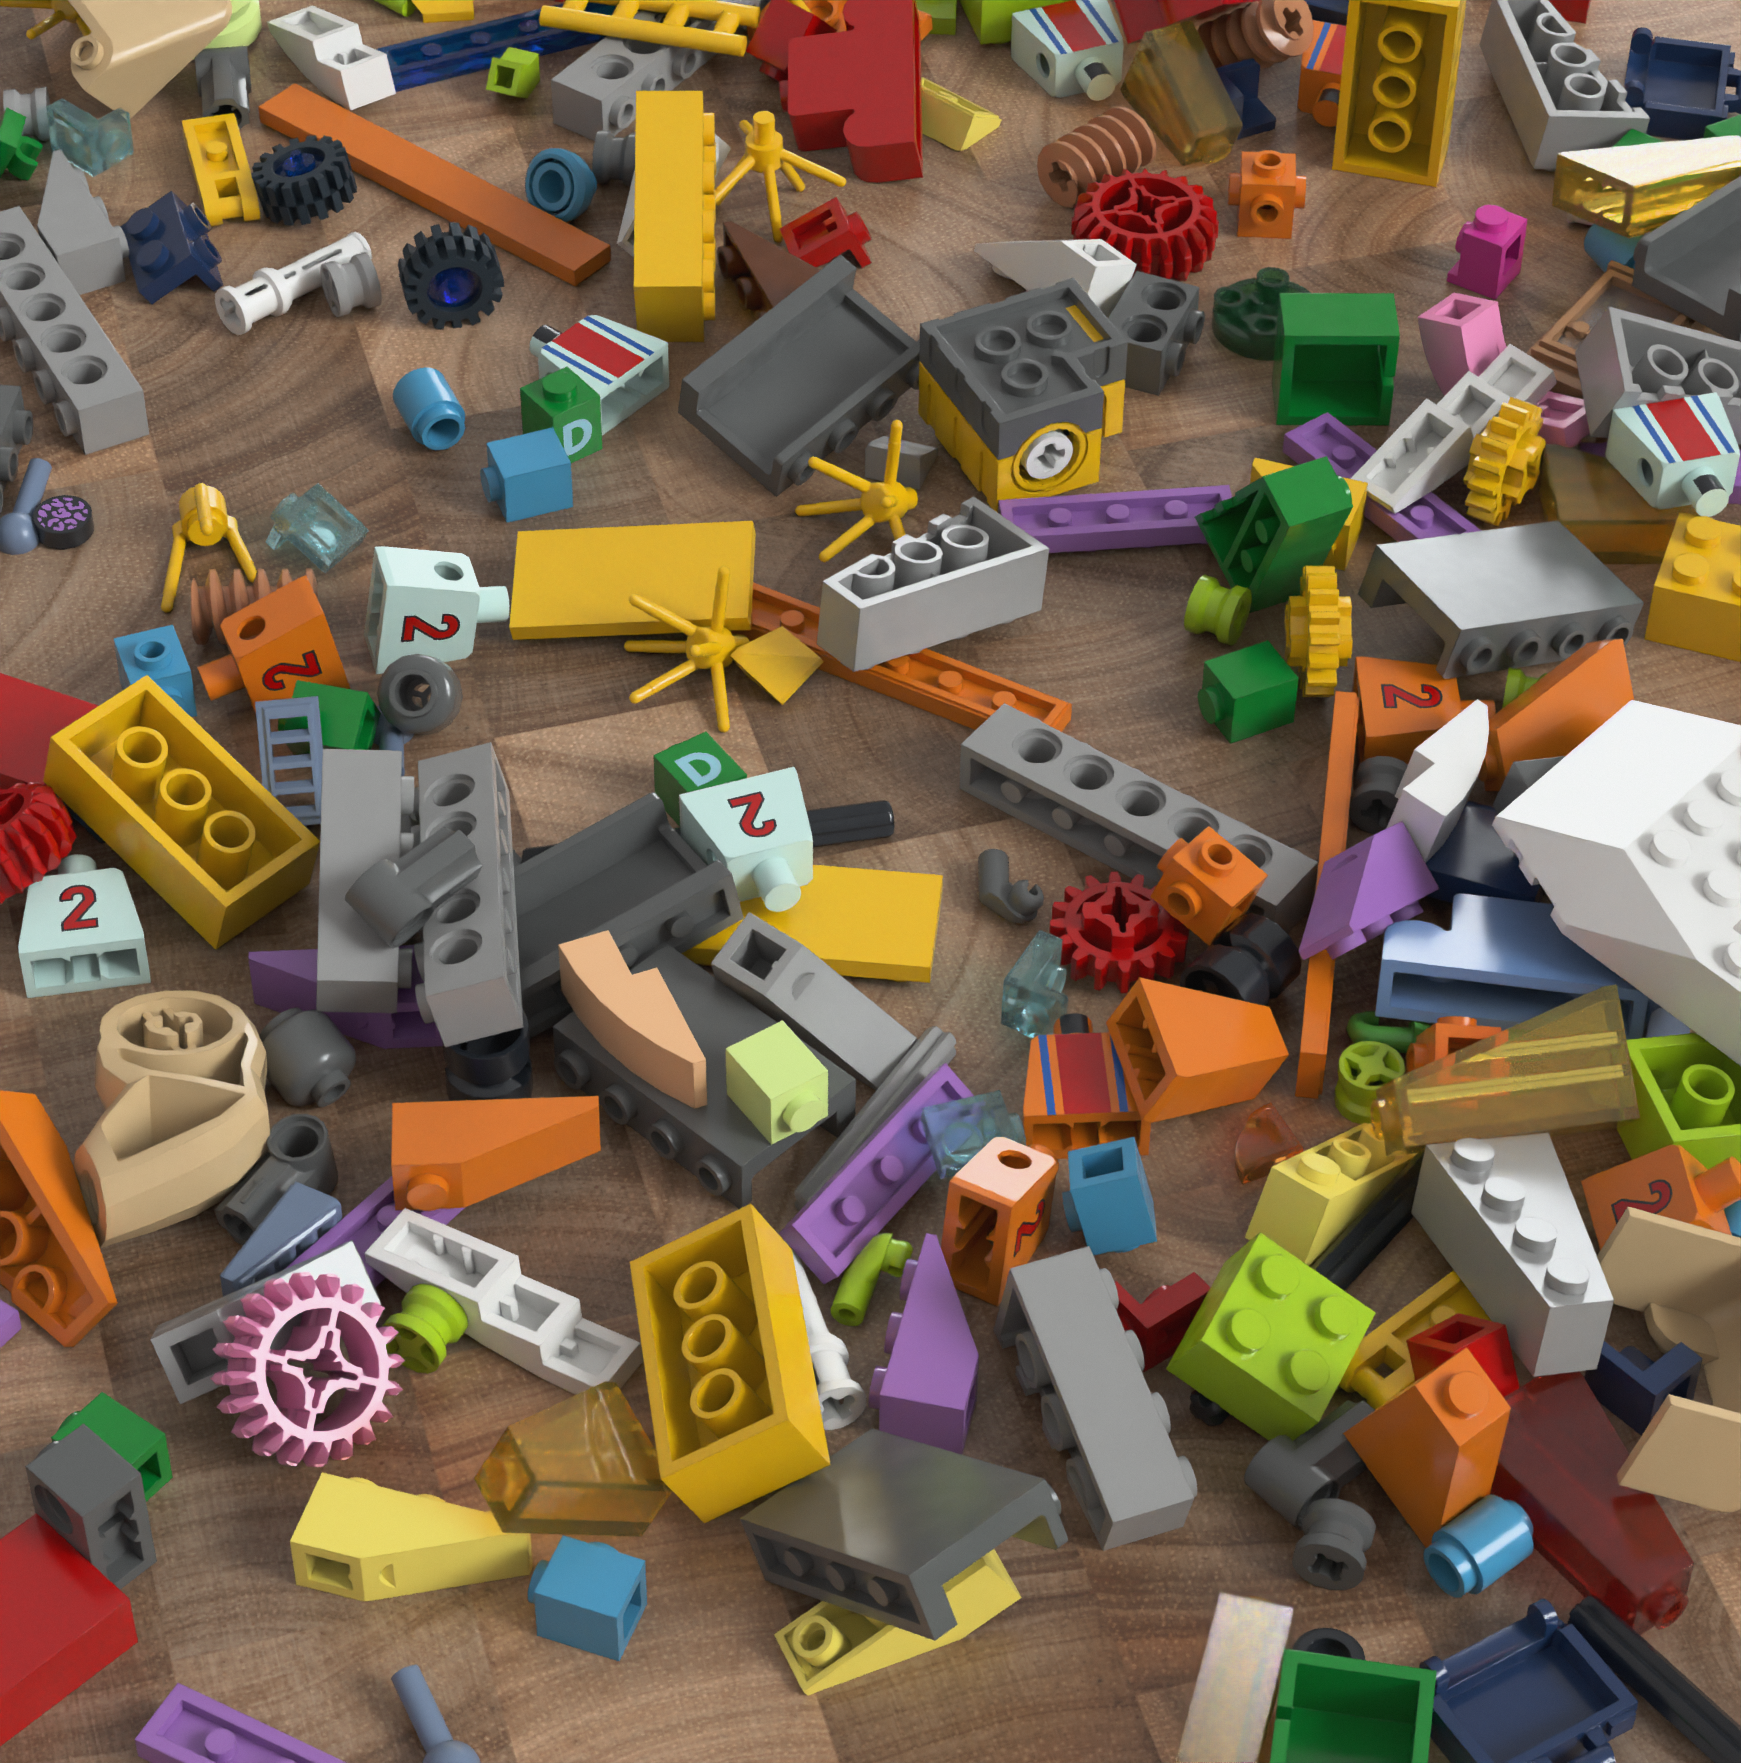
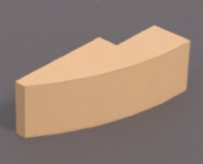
M609 930L559 944L561 991L579 1020L601 1046L627 1069L661 1092L694 1109L706 1106V1059L658 968L632 975Z

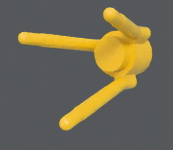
M203 483L188 489L179 500L180 520L172 526L173 543L161 603V609L165 613H169L173 609L186 542L190 540L200 546H210L220 541L222 537L228 539L241 568L251 583L254 582L257 573L254 562L239 534L236 518L227 515L226 502L222 493L216 488Z

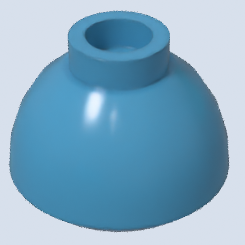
M549 148L539 152L530 162L525 176V193L528 203L566 223L575 220L587 210L597 189L596 177L587 163L580 156L566 149Z

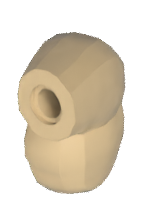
M195 990L160 991L138 995L116 1004L101 1019L99 1030L100 1042L97 1046L95 1058V1088L105 1112L75 1152L74 1170L100 1248L160 1230L204 1212L224 1200L268 1150L267 1138L270 1136V1125L264 1092L267 1075L266 1050L256 1027L241 1008L219 995Z

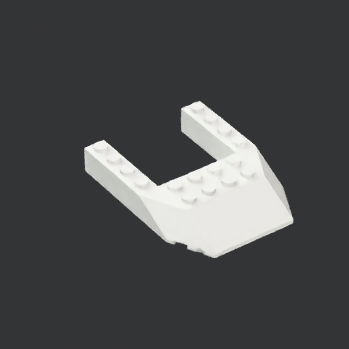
M1631 700L1495 817L1492 826L1505 846L1517 855L1519 868L1530 885L1540 884L1554 905L1550 916L1563 935L1741 1066V725Z

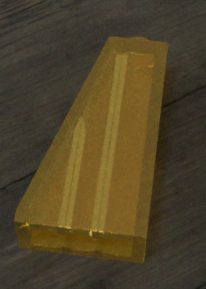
M1733 135L1558 153L1552 206L1626 238L1644 235L1675 218L1681 211L1687 210L1707 198L1716 189L1723 188L1741 176V137Z
M1617 985L1603 986L1399 1076L1376 1089L1377 1099H1374L1371 1103V1123L1376 1138L1384 1140L1386 1157L1425 1152L1426 1145L1456 1142L1462 1138L1487 1139L1547 1132L1552 1137L1618 1129L1639 1119L1640 1115Z
M1220 1592L1175 1763H1264L1277 1706L1284 1648L1289 1649L1293 1607L1274 1604L1262 1597H1240Z

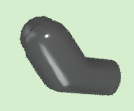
M999 849L983 851L978 857V892L981 904L1014 924L1027 923L1037 916V910L1041 908L1044 902L1041 888L1035 884L1028 891L1029 883L1026 879L1019 880L1013 885L1009 882L1008 855Z

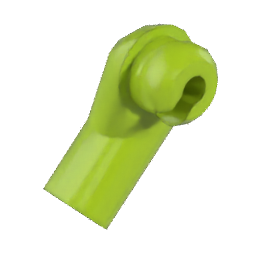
M882 1233L875 1235L845 1269L830 1309L832 1317L837 1322L846 1326H858L863 1322L881 1271L896 1278L902 1277L907 1259H911L914 1250L908 1241L893 1239V1233Z

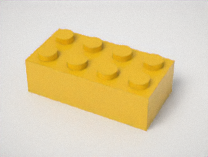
M1349 0L1332 170L1437 187L1449 146L1467 0Z
M636 91L634 300L636 326L638 331L662 339L665 342H704L705 321H715V113H704L703 91Z
M1679 512L1654 584L1644 640L1741 662L1740 525L1718 521L1707 516H1696Z
M148 675L50 738L43 782L47 786H51L53 791L215 950L310 884L320 840Z
M752 1204L742 1207L631 1261L630 1269L660 1478L703 1523L709 1522L831 1465L792 1249Z

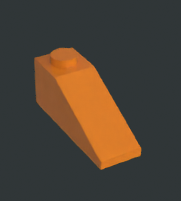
M599 1096L392 1103L391 1169L395 1210L407 1208L409 1210L433 1211L437 1209L465 1208L601 1151Z

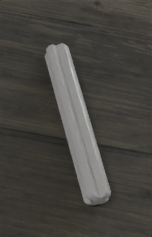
M937 1026L929 1027L924 1031L795 1189L794 1195L797 1199L795 1207L798 1211L805 1206L931 1071L944 1063L948 1065L956 1055L954 1047L956 1039L953 1034L943 1032Z

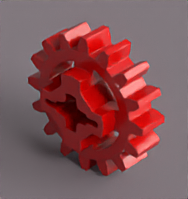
M1113 871L1109 875L1108 883L1100 884L1096 878L1089 875L1085 877L1084 891L1072 886L1065 888L1064 902H1054L1052 905V920H1050L1049 947L1055 948V963L1057 966L1071 964L1070 978L1074 981L1090 975L1094 977V990L1100 991L1109 981L1117 983L1120 993H1128L1130 982L1137 981L1139 977L1154 980L1155 973L1169 979L1174 976L1175 962H1184L1186 959L1189 929L1150 897L1156 886L1151 889L1145 888L1144 875L1137 874L1131 883L1121 881L1117 871Z

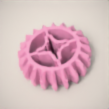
M309 1272L293 1273L289 1277L288 1283L282 1278L270 1279L263 1284L264 1296L253 1293L247 1294L244 1298L240 1299L247 1318L229 1316L227 1320L223 1321L227 1330L235 1338L233 1343H218L212 1349L220 1358L228 1359V1370L218 1371L210 1379L215 1385H229L231 1392L230 1395L223 1398L217 1408L225 1414L240 1412L241 1414L235 1422L231 1433H234L238 1438L254 1436L252 1451L259 1456H271L276 1452L277 1461L281 1465L297 1466L303 1460L307 1467H323L327 1464L329 1456L333 1460H346L353 1456V1442L358 1445H368L376 1440L370 1421L385 1423L393 1417L389 1409L382 1403L384 1395L396 1396L403 1390L395 1381L388 1380L389 1368H397L405 1360L399 1354H387L385 1345L391 1342L399 1332L392 1326L376 1327L385 1307L381 1306L378 1302L362 1304L365 1288H361L357 1284H345L341 1288L340 1278L337 1275L320 1274L314 1280L313 1275ZM303 1312L300 1326H293L288 1343L279 1350L269 1349L272 1340L280 1328L292 1317ZM340 1335L348 1351L349 1363L342 1356L339 1348ZM287 1361L313 1363L314 1371L326 1373L329 1375V1378L304 1376L303 1368L290 1366L287 1364ZM266 1375L275 1383L277 1389L276 1405L270 1396ZM338 1389L346 1390L336 1410L324 1421L314 1426L316 1414L324 1413L329 1396Z

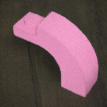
M1452 293L1417 317L1423 349L1429 367L1444 395L1468 371L1479 377L1507 347L1503 336L1497 301ZM1549 391L1536 404L1537 407L1542 408L1540 418L1544 419L1538 435L1545 439L1548 447L1557 450L1568 449L1578 445L1581 439L1590 433L1584 399Z

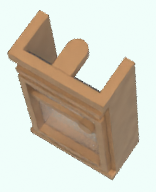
M1611 260L1607 265V271L1526 354L1554 370L1557 384L1550 392L1583 399L1575 352L1608 307L1705 332L1706 326L1633 287L1634 269ZM1596 437L1595 443L1608 442V438Z

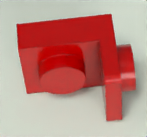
M837 197L779 228L789 253L816 268L830 262L833 258L849 249L862 268L872 263L864 245L871 241L872 237L864 221L857 211L848 215Z
M1195 1272L1171 1286L1163 1285L1157 1288L1142 1304L1135 1300L1117 1281H1114L1119 1299L1116 1311L1124 1330H1133L1139 1339L1144 1355L1143 1372L1148 1371L1174 1355L1211 1287Z

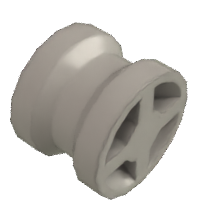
M36 87L32 93L20 94L15 89H5L3 91L4 111L6 108H9L26 117L21 136H36L41 141L52 140V114L48 88Z
M365 252L352 256L348 263L341 265L335 261L321 265L320 275L323 291L328 305L336 317L350 314L352 308L363 305L368 309L381 305L380 282L368 254Z

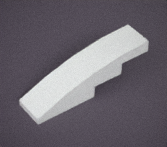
M1509 344L1479 377L1468 371L1438 404L1426 398L1351 479L1368 483L1367 496L1396 514L1435 490L1469 464V450L1476 434H1481L1484 431L1488 421L1493 416L1498 417L1503 402L1508 404L1510 397L1536 405L1557 384L1554 370L1512 344Z
M404 1208L364 1253L367 1264L406 1293H408L412 1286L427 1284L437 1287L452 1296L462 1306L468 1317V1328L464 1333L482 1345L538 1377L604 1409L643 1362L640 1342L582 1318L578 1298L522 1275L518 1255L407 1208Z

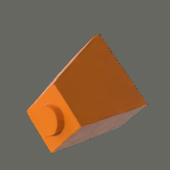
M1623 638L1586 643L1488 719L1489 734L1486 755L1478 774V778L1484 781L1486 791H1500L1515 761L1567 756L1628 702L1634 700Z
M1140 977L1106 1022L1140 1117L1143 1121L1152 1123L1255 1099L1289 1055L1270 1007Z
M1466 1347L1390 1398L1343 1434L1425 1548L1432 1544V1536L1435 1532L1483 1497L1490 1495L1511 1407Z

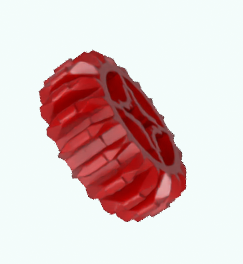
M1144 168L1142 173H1131L1123 169L1119 177L1104 174L1101 183H1088L1086 193L1078 195L1077 204L1074 207V217L1071 220V234L1073 235V240H1104L1136 263L1133 276L1136 271L1167 279L1174 278L1179 281H1187L1189 272H1202L1204 262L1211 260L1212 252L1216 246V238H1218L1219 221L1216 220L1217 211L1213 207V198L1203 194L1202 186L1188 185L1186 176L1171 178L1168 176L1167 170L1162 171L1160 174L1149 173L1146 168Z
M30 782L27 785L16 783L6 790L0 788V904L16 893L23 894L24 889L29 885L42 881L44 874L58 868L61 859L68 856L73 848L72 844L77 838L72 826L73 821L60 797L57 798L51 786Z

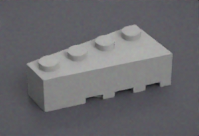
M1492 0L1479 46L1533 169H1543L1552 172L1561 169L1598 170L1600 158L1627 132L1635 129L1646 133L1650 117L1641 107L1631 108L1626 103L1627 91L1617 79L1607 81L1598 70L1600 59L1591 49L1586 50L1575 44L1576 32L1548 0Z
M1608 307L1575 352L1590 437L1608 438L1613 409L1716 392L1720 397L1738 445H1741V342Z
M973 496L961 503L959 515L952 518L943 513L929 521L928 532L920 537L914 538L906 534L892 542L891 553L883 557L870 554L824 580L817 645L844 666L856 672L873 668L877 664L907 654L919 653L925 648L953 639L965 638L971 633L998 624L1010 623L1016 618L1041 611L1049 548Z
M323 749L316 1012L397 1013L398 988H411L412 948H391L345 901V896L351 886L370 867L386 858L394 863L413 849V833H401V815H413L414 776H401L402 751Z
M1549 1133L1487 1139L1462 1138L1456 1142L1426 1145L1411 1213L1491 1321L1506 1324L1510 1346L1531 1375L1537 1377L1597 1369L1614 1298Z
M1090 1246L1010 1268L993 1330L1002 1349L1016 1345L1020 1365L1016 1366L1015 1375L1026 1396L1040 1393L1042 1397V1429L1052 1449L1057 1451L1068 1449L1072 1458L1066 1462L1067 1480L1102 1550L1105 1551L1183 1527L1193 1500L1197 1496V1482L1189 1460L1184 1455L1177 1457L1168 1436L1171 1430L1170 1417L1162 1396L1158 1392L1150 1393L1142 1373L1144 1370V1355L1139 1339L1133 1330L1125 1331L1116 1311L1119 1299L1114 1279L1108 1269L1098 1268Z

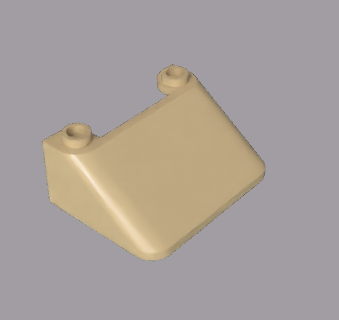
M68 0L92 31L88 36H82L77 39L72 45L70 52L72 74L84 91L125 119H131L225 29L232 15L231 0Z

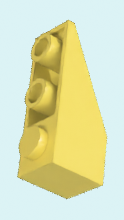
M1363 1123L1274 1165L1269 1172L1245 1238L1251 1240L1261 1232L1308 1266H1312L1419 1152L1401 1143L1400 1135L1392 1129L1379 1124Z
M323 1472L290 1540L296 1585L364 1602L530 1575L533 1568L529 1522L517 1520L501 1511L484 1512L447 1503L443 1499L430 1494H409L380 1487L364 1478L352 1477L347 1479Z
M993 1549L942 1585L958 1625L935 1641L821 1601L779 1630L774 1636L802 1691L806 1695H811L961 1640L1022 1597L995 1549Z

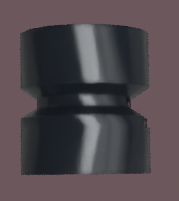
M1247 914L1240 916L1213 943V946L1205 949L1182 972L1180 987L1268 1006L1269 999L1277 998L1300 975L1302 961L1295 943L1277 923L1265 916Z
M523 1010V1028L445 1047L442 1041L443 1055L447 1064L445 1077L449 1101L531 1098L533 1077L532 1063L529 1057L531 1049L529 1023Z

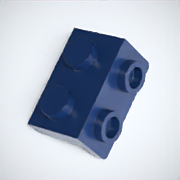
M172 190L149 207L136 211L125 224L120 226L128 243V257L138 291L151 304H154L195 274L214 292L223 286L217 266L222 262V259L207 234L212 230L210 222L196 204L191 203L187 206Z

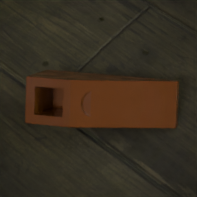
M732 221L723 223L724 246L717 248L719 268L725 279H732L736 286V293L741 308L744 311L750 310L755 321L820 271V269Z

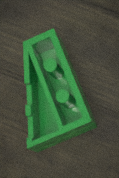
M1325 456L1262 476L1235 492L1234 497L1220 501L1214 505L1215 508L1198 514L1195 516V519L1230 587L1233 588L1238 585L1251 590L1250 614L1289 601V596L1300 595L1302 568L1305 565H1323L1353 508L1352 496L1347 482L1343 477L1336 475L1330 461Z

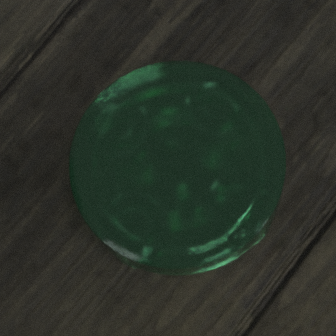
M1276 267L1263 268L1257 272L1256 278L1241 280L1215 291L1211 323L1213 333L1224 347L1238 355L1256 360L1274 361L1280 293L1311 292L1299 284L1289 281V274L1285 270Z

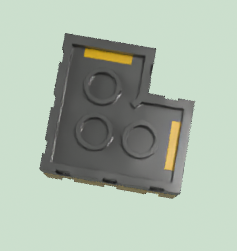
M1074 278L1057 282L1056 285L1044 289L1037 288L1007 297L1001 302L987 303L954 313V316L941 320L937 318L921 323L918 414L927 425H931L935 431V436L952 458H956L959 461L962 471L979 492H983L987 497V503L997 513L998 500L1052 497L1099 482L1101 437L1104 436L1105 438L1122 432L1125 395L1124 379H1126L1128 342Z

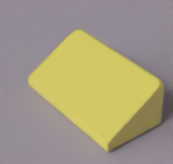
M921 77L922 134L955 151H963L1000 126L1002 119L998 115Z

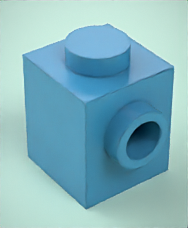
M553 427L486 443L488 467L481 468L480 470L482 488L489 503L497 502L507 523L573 507L571 462Z
M173 625L113 638L120 684L123 690L148 675L190 717L197 716L191 670Z
M1135 1137L1068 1151L1070 1191L1062 1192L1065 1215L1071 1232L1083 1231L1087 1247L1090 1246L1093 1255L1111 1251L1117 1253L1128 1252L1140 1245L1157 1242L1154 1201Z
M563 1535L550 1561L541 1560L537 1564L530 1580L528 1602L535 1604L537 1636L620 1661L647 1606L645 1560L619 1553L615 1548L602 1542L587 1543Z

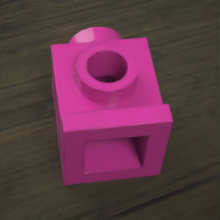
M1488 204L1479 207L1475 212L1474 221H1467L1458 234L1455 249L1456 252L1460 253V260L1448 272L1447 282L1496 300L1521 271L1528 219L1508 212L1496 205Z

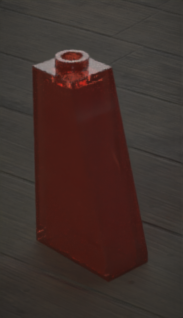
M1581 1372L1538 1376L1505 1396L1504 1399L1511 1407L1490 1495L1499 1496L1504 1500H1512L1525 1510L1533 1525V1547L1584 1598L1589 1595L1599 1597L1640 1635L1652 1627L1661 1630L1670 1626L1681 1616L1688 1605L1689 1598L1687 1597L1694 1562L1655 1496L1648 1492L1618 1484L1617 1473L1628 1458L1629 1453Z

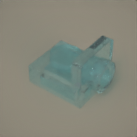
M63 98L46 107L52 152L61 149L70 163L80 167L91 176L95 177L133 155L130 114L124 109L117 108L105 116L96 119L90 113L81 110Z
M317 483L301 497L293 492L279 503L270 516L275 524L265 542L273 550H276L285 541L289 540L319 569L326 573L364 541L369 530Z
M1042 930L1037 932L1004 979L1001 1024L1015 1029L1027 1037L1035 1038L1037 1035L1054 1034L1053 1025L1055 1021L1061 1016L1066 1015L1068 1009V997L1061 992L1067 975L1066 969L1060 967L1063 939Z
M1000 1090L922 1108L920 1121L940 1179L956 1175L994 1137H1005L1026 1146L1025 1132L1021 1119L1016 1112L1008 1114Z

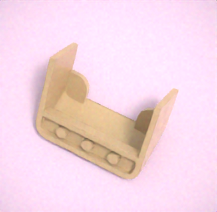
M1627 1207L1597 1255L1614 1298L1613 1304L1644 1312L1648 1331L1658 1349L1664 1354L1682 1342L1703 1358L1701 1364L1704 1366L1712 1406L1668 1394L1618 1471V1484L1697 1505L1710 1511L1735 1512L1741 1510V1238Z

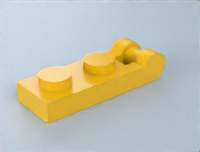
M229 113L182 120L184 141L202 210L211 227L223 225V219L243 217L244 222L260 219L257 192L235 114Z
M1453 1270L1362 1339L1338 1386L1347 1393L1357 1391L1367 1400V1404L1373 1409H1377L1415 1382L1406 1342L1407 1339L1457 1313L1489 1321L1491 1319ZM1383 1362L1394 1370L1386 1378H1383L1374 1370Z

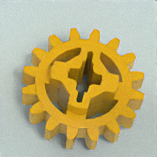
M1510 397L1508 404L1502 403L1498 417L1493 416L1488 421L1484 431L1481 434H1476L1469 450L1468 469L1463 479L1467 488L1471 489L1465 501V505L1469 506L1468 516L1499 526L1502 519L1506 520L1508 518L1511 505L1516 506L1517 503L1520 504L1524 494L1529 489H1533L1540 473L1541 455L1546 445L1545 439L1538 435L1544 419L1540 418L1542 408Z
M1305 565L1302 568V577H1300V595L1289 596V604L1285 606V661L1289 666H1298L1302 697L1334 696V687L1337 685L1336 668L1347 666L1348 658L1352 656V603L1350 596H1339L1335 566Z

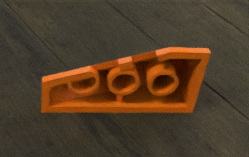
M0 1090V1284L11 1293L12 1302L64 1347H75L118 1304L65 1142L36 1094Z

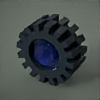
M316 135L307 136L305 142L300 143L298 138L289 140L290 145L287 147L278 144L272 147L274 154L264 152L259 157L260 162H255L252 167L253 172L251 174L263 212L267 218L270 217L271 221L277 224L283 220L284 225L293 226L295 221L300 219L301 224L305 225L310 224L311 218L318 216L320 221L329 218L328 211L340 212L344 209L342 202L350 203L354 199L353 193H357L356 181L345 146L343 147L342 142L338 139L332 141V138L329 136H323L319 141Z
M449 222V232H442L440 224L430 226L432 236L427 238L420 231L413 236L416 247L407 243L402 250L404 259L399 258V278L408 309L412 315L417 313L418 321L425 325L432 318L433 326L436 329L443 330L446 321H451L453 329L461 328V320L466 318L469 319L473 326L481 322L478 312L482 311L489 316L495 310L492 301L500 303L503 296L501 287H504V278L495 247L491 245L490 238L485 233L479 236L477 228L471 225H467L464 233L461 232L459 223Z

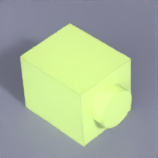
M783 1020L726 1048L727 1095L771 1145L796 1132L810 1129L819 1120L828 1116V1070Z

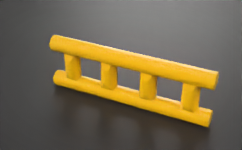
M566 0L562 8L543 5L540 11L539 22L540 26L743 57L746 51L747 38L743 35H736L735 32L739 25L757 28L761 11L760 7L717 0ZM588 2L616 6L612 15L584 11ZM638 10L666 14L662 23L634 19ZM688 17L717 22L713 31L684 27Z

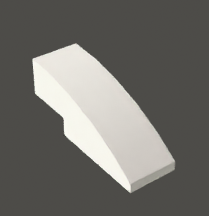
M310 6L267 22L270 33L297 68L321 92L344 108L351 111L396 94L387 55L362 43L358 24L315 6Z
M1478 699L1414 749L1395 794V797L1399 800L1387 828L1403 821L1425 863L1444 845L1456 826L1486 755L1489 734L1488 706Z

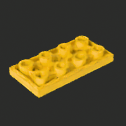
M753 521L518 531L509 624L513 640L682 633L631 605L629 597L632 594H638L698 627H711L718 569L721 566H726L730 570L724 627L730 631L751 630L756 537Z
M813 865V879L807 885L800 887L801 897L790 909L781 912L770 911L766 908L761 897L741 901L740 906L744 918L749 912L803 944L841 976L888 979L896 982L930 983L942 898L943 875ZM743 919L682 954L695 964L712 966L711 962Z

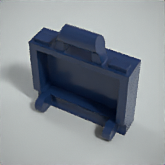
M1640 27L1633 31L1624 88L1627 91L1625 101L1631 108L1641 107L1650 117L1645 134L1663 138L1703 142L1706 126L1727 119L1728 113L1736 112L1741 114V70L1733 68L1735 52H1730L1731 45L1655 36L1653 39L1652 32L1645 27ZM1726 86L1736 87L1735 95L1725 93Z
M1474 801L1466 802L1456 826L1444 845L1426 862L1439 887L1438 890L1427 895V897L1452 904L1453 897L1456 894H1471L1540 903L1545 891L1540 884L1530 885L1519 868L1517 855L1505 846L1492 826L1495 817L1498 815L1495 808Z
M1544 1598L1529 1605L1527 1616L1443 1661L1437 1656H1432L1422 1661L1419 1665V1668L1437 1671L1430 1738L1450 1763H1616L1613 1750L1608 1741L1632 1729L1635 1722L1638 1706L1637 1699L1573 1624L1567 1625L1558 1618L1552 1604Z

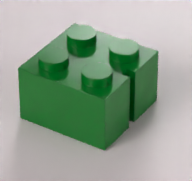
M1280 293L1272 371V392L1276 425H1303L1327 412L1344 425H1390L1394 391L1393 377L1396 374L1400 340L1394 293Z
M1284 1648L1270 1763H1428L1437 1671Z

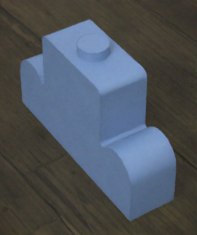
M1456 894L1453 897L1449 931H1445L1432 923L1419 920L1399 921L1387 927L1383 941L1375 1016L1426 1023H1437V1018L1462 1016L1476 1019L1477 1026L1501 1027V1032L1620 1046L1622 1040L1642 1038L1648 997L1563 935L1550 916L1553 904L1471 894Z

